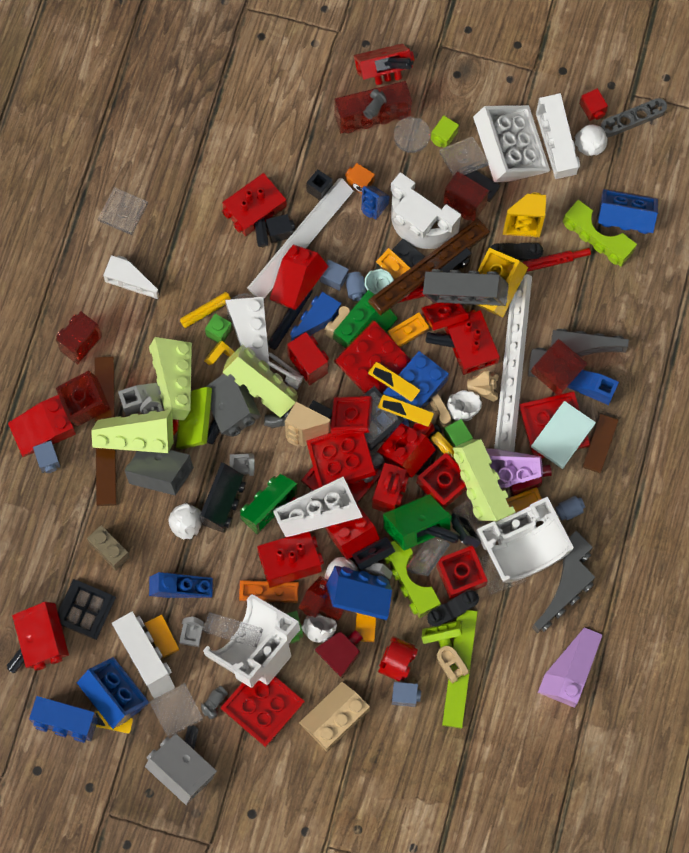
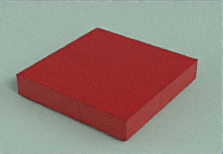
M434 303L421 308L422 314L433 331L469 319L468 313L462 304Z
M372 397L334 398L331 433H369Z

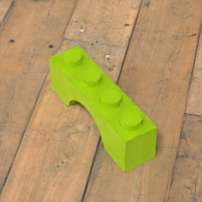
M577 200L564 215L563 223L565 227L570 231L576 232L584 242H589L593 245L597 252L605 254L611 263L618 264L621 267L633 254L637 244L623 233L610 237L597 232L591 221L593 210L580 200Z
M394 540L390 543L395 552L383 559L386 564L390 563L393 578L395 581L399 580L402 585L400 590L403 596L409 598L411 602L409 607L414 615L417 614L421 618L429 614L433 609L441 606V603L432 587H422L411 581L407 574L406 566L413 557V551L411 548L404 551Z

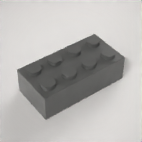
M432 269V272H425L423 295L433 303L506 306L509 284L497 272L480 274L478 271L462 273L458 270H450V273H446L443 270Z

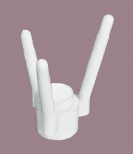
M269 353L273 360L288 371L270 361L266 363L286 375L284 382L287 383L288 387L291 386L298 390L304 376L300 375L301 373L295 371L274 354Z

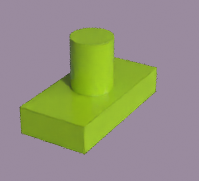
M461 621L422 629L421 638L423 644L439 641L440 648L444 646L453 648L450 638L462 635Z

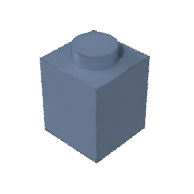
M328 259L326 264L329 267L321 276L320 282L340 291L347 279L349 269Z
M52 441L33 447L42 473H52L60 467Z
M394 682L392 705L415 707L416 702H420L421 690H417L418 684Z

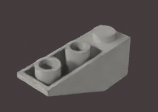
M157 383L136 385L118 391L126 416L140 412L141 404L149 396H154L161 400V391Z

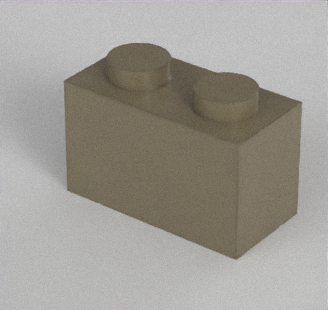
M102 525L87 538L89 544L115 571L130 558L129 553Z

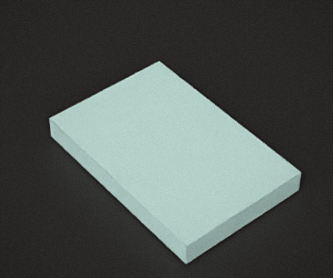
M564 401L531 445V448L563 469L596 422Z

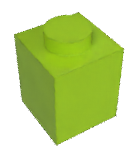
M443 115L431 132L432 142L436 146H442L446 149L457 135L459 124Z

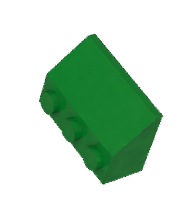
M369 290L333 332V340L344 348L372 321H376L387 333L398 320L391 309L381 316L368 303L369 299L375 295Z
M279 474L277 477L273 476L268 481V486L264 491L259 490L254 496L255 500L251 504L247 503L240 510V519L257 535L275 517L273 510L289 503L297 495V483L282 474Z

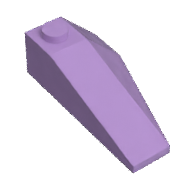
M486 449L492 461L490 467L497 472L500 478L498 480L500 488H507L511 485L543 476L541 456L499 449Z
M584 627L545 673L538 693L575 708L584 688L602 634Z

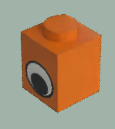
M358 163L353 168L350 167L345 174L346 183L361 194L363 186H372L375 182V174Z

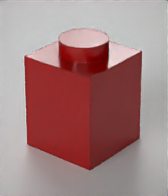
M598 88L581 95L579 104L589 121L599 120L605 116L608 105Z

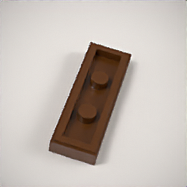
M600 414L582 468L601 473L618 423L617 419Z

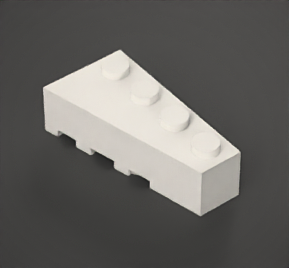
M561 93L539 98L536 116L554 177L559 179L577 175L580 160L575 154V144L571 138Z
M263 297L225 300L240 346L243 344L246 348H251L260 361H269Z
M344 477L273 510L285 537L363 517Z
M132 611L112 622L115 631L146 686L149 688L154 700L176 689L169 676L172 673L167 663L163 664L160 658L163 656L158 647L153 648L151 643L154 640L149 631L145 633L142 629L145 625L141 617H135Z

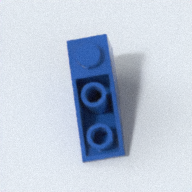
M363 186L361 205L363 214L377 220L388 206L390 196L375 186Z
M324 292L320 296H316L311 303V309L303 313L301 317L302 322L299 326L296 325L290 333L291 341L305 332L310 336L325 328L330 321L333 322L339 314L341 303Z
M563 366L556 383L609 405L619 382L602 374Z
M161 572L149 577V596L163 598H212L213 578Z

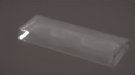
M209 612L202 631L257 648L263 629Z

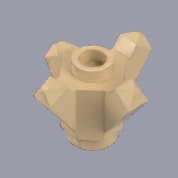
M485 368L478 375L468 379V391H473L493 402L496 401L498 393L494 392V389L497 388L498 374L490 373Z

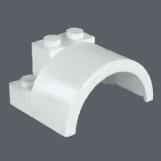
M400 172L391 183L393 194L391 219L394 229L402 239L414 247L422 249L440 247L459 232L461 214L447 204L442 210L415 192V182ZM437 221L439 228L431 229Z
M548 497L532 503L529 507L497 522L493 521L484 525L476 531L484 550L487 549L504 583L515 582L536 574L555 564L573 550V545ZM537 521L544 522L542 525L536 528Z
M251 594L247 599V611L244 620L235 636L221 649L212 651L207 646L203 652L206 657L234 673L236 679L252 688L258 680L268 685L291 658L289 643L300 631L299 621Z

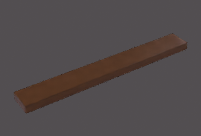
M477 218L371 297L368 303L381 316L424 284L425 272H432V269L440 270L466 248L469 250L488 236L490 231Z
M95 357L96 423L100 419L115 417L114 357ZM96 448L97 506L117 505L116 449Z

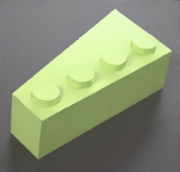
M154 337L149 350L153 357L152 363L157 374L156 380L161 391L160 397L163 409L165 411V409L172 408L173 419L184 421L190 412L192 343Z
M242 344L227 359L223 373L227 376L229 374L233 375L234 381L239 386L242 384L247 386L249 393L253 397H261L262 404L280 418L297 402L298 395L296 390L291 386L288 387L279 374H274L265 361H260L251 348H246Z
M172 408L160 412L150 411L148 414H131L128 417L119 416L97 420L91 430L92 447L168 453L174 443Z
M472 439L453 447L454 459L461 470L460 476L467 487V496L474 507L473 513L475 517L482 521H498L516 513L514 507H509L506 498H508L506 490L502 491L498 484L500 478L497 472L490 467L492 461L482 440Z

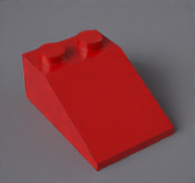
M293 244L282 258L270 300L296 310L329 266L319 253Z
M59 395L40 402L8 422L22 457L34 453V446L49 441L55 444L76 435Z

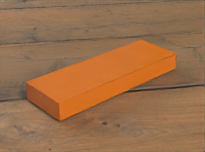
M240 580L239 601H247L248 597L253 594L265 602L298 603L299 582H288L269 588L267 581Z

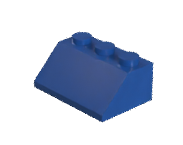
M603 189L598 223L605 227L616 226L622 230H638V232L643 234L653 233L658 214V199Z
M334 566L326 583L332 606L387 620L392 595L389 580L383 576L370 575L365 571L358 572L345 566Z
M114 657L88 669L77 682L112 729L128 721L150 703Z

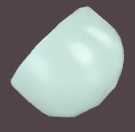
M371 270L365 277V287L367 291L369 290L377 294L393 282L394 279L391 273L386 270Z

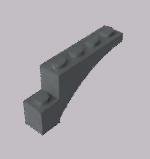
M566 329L553 330L550 351H546L544 348L531 350L528 376L547 379L548 374L562 364L589 354L601 352L626 353L629 339H624L622 336L605 337L604 334L600 333L589 335L583 331H576L574 333L568 332Z
M577 531L569 537L573 550L563 558L562 574L556 594L544 614L532 627L537 634L541 630L545 632L552 625L550 621L555 617L559 619L566 612L564 609L569 604L573 606L580 599L578 595L582 591L588 592L594 586L592 582L595 576L580 562L584 563L591 557L590 552L593 547Z

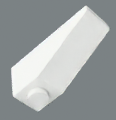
M111 255L103 275L105 282L152 298H159L158 289L125 257Z

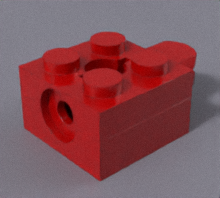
M416 422L412 428L401 423L379 448L377 453L381 454L385 463L407 469L406 475L412 478L436 450L428 439L435 430V427L431 422L428 427Z
M384 463L373 496L372 509L386 513L401 506L403 498L401 492H406L409 477L406 476L407 469Z

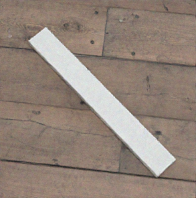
M339 178L247 287L255 297H263L264 299L273 289L282 258L293 244L306 249L352 194L353 190L343 178Z

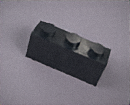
M222 462L200 518L203 526L224 533L225 529H229L233 518L230 516L233 510H237L240 501L237 498L239 493L244 492L247 482H244L243 474Z

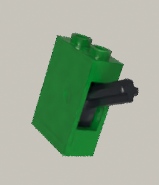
M430 494L383 514L384 529L404 551L435 537L455 544L459 541L460 534L451 531L452 518L450 513L445 511Z

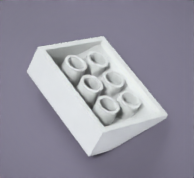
M529 105L484 106L473 116L494 182H510L550 171Z

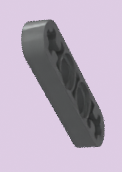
M660 98L651 100L603 120L601 127L604 129L607 137H612L663 116L666 112L667 104ZM657 105L658 107H662L661 111H659V109H654L655 106ZM644 111L647 116L640 118L637 116V112ZM627 117L630 120V124L624 125L620 119ZM606 125H608L609 127L613 126L612 130L610 131L609 129H605Z

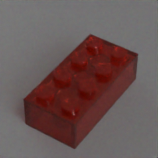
M406 81L335 98L334 115L340 134H349L361 128L369 129L373 125H384L392 120H404L411 116L412 99ZM374 89H378L379 92L383 91L387 102L383 103L377 116L368 119L363 114V111L373 100L370 97L371 92Z

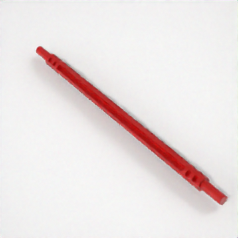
M590 248L573 252L569 250L522 263L528 267L526 272L572 262L576 258L591 255ZM424 285L418 287L400 302L425 297L423 295Z

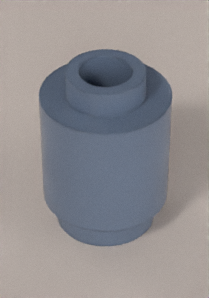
M352 272L347 274V279L345 280L348 298L353 299V301H359L366 293L365 281L361 272Z
M573 496L558 503L559 506L555 507L560 520L566 519L568 521L584 513L585 504L581 497Z

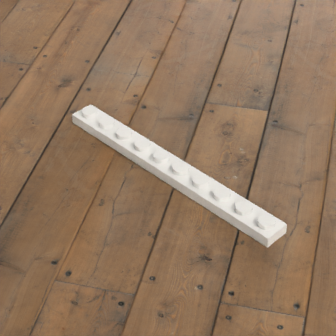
M529 274L524 275L509 305L494 449L514 452L532 284V276Z

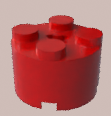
M392 636L391 644L387 646L377 672L400 682V680L404 681L407 678L411 668L408 664L415 659L418 649L415 648V645Z

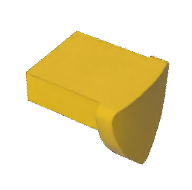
M220 341L204 359V362L212 365L222 353L230 357L234 351L223 341Z

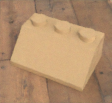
M295 402L285 420L287 441L295 446L298 444L302 447L306 446L307 440L330 433L329 418L298 402Z
M341 682L299 724L327 752L370 711V706L354 690Z

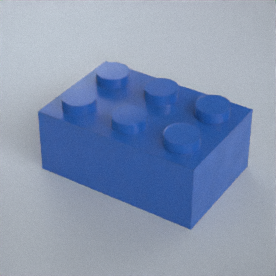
M418 351L398 375L420 389L414 400L409 401L390 387L384 391L383 395L424 409L431 401V397L437 394L448 381L449 373Z
M36 696L29 720L36 727L35 729L47 732L49 729L55 732L57 736L66 738L67 735H70L75 741L85 743L86 740L92 741L98 717L95 712Z

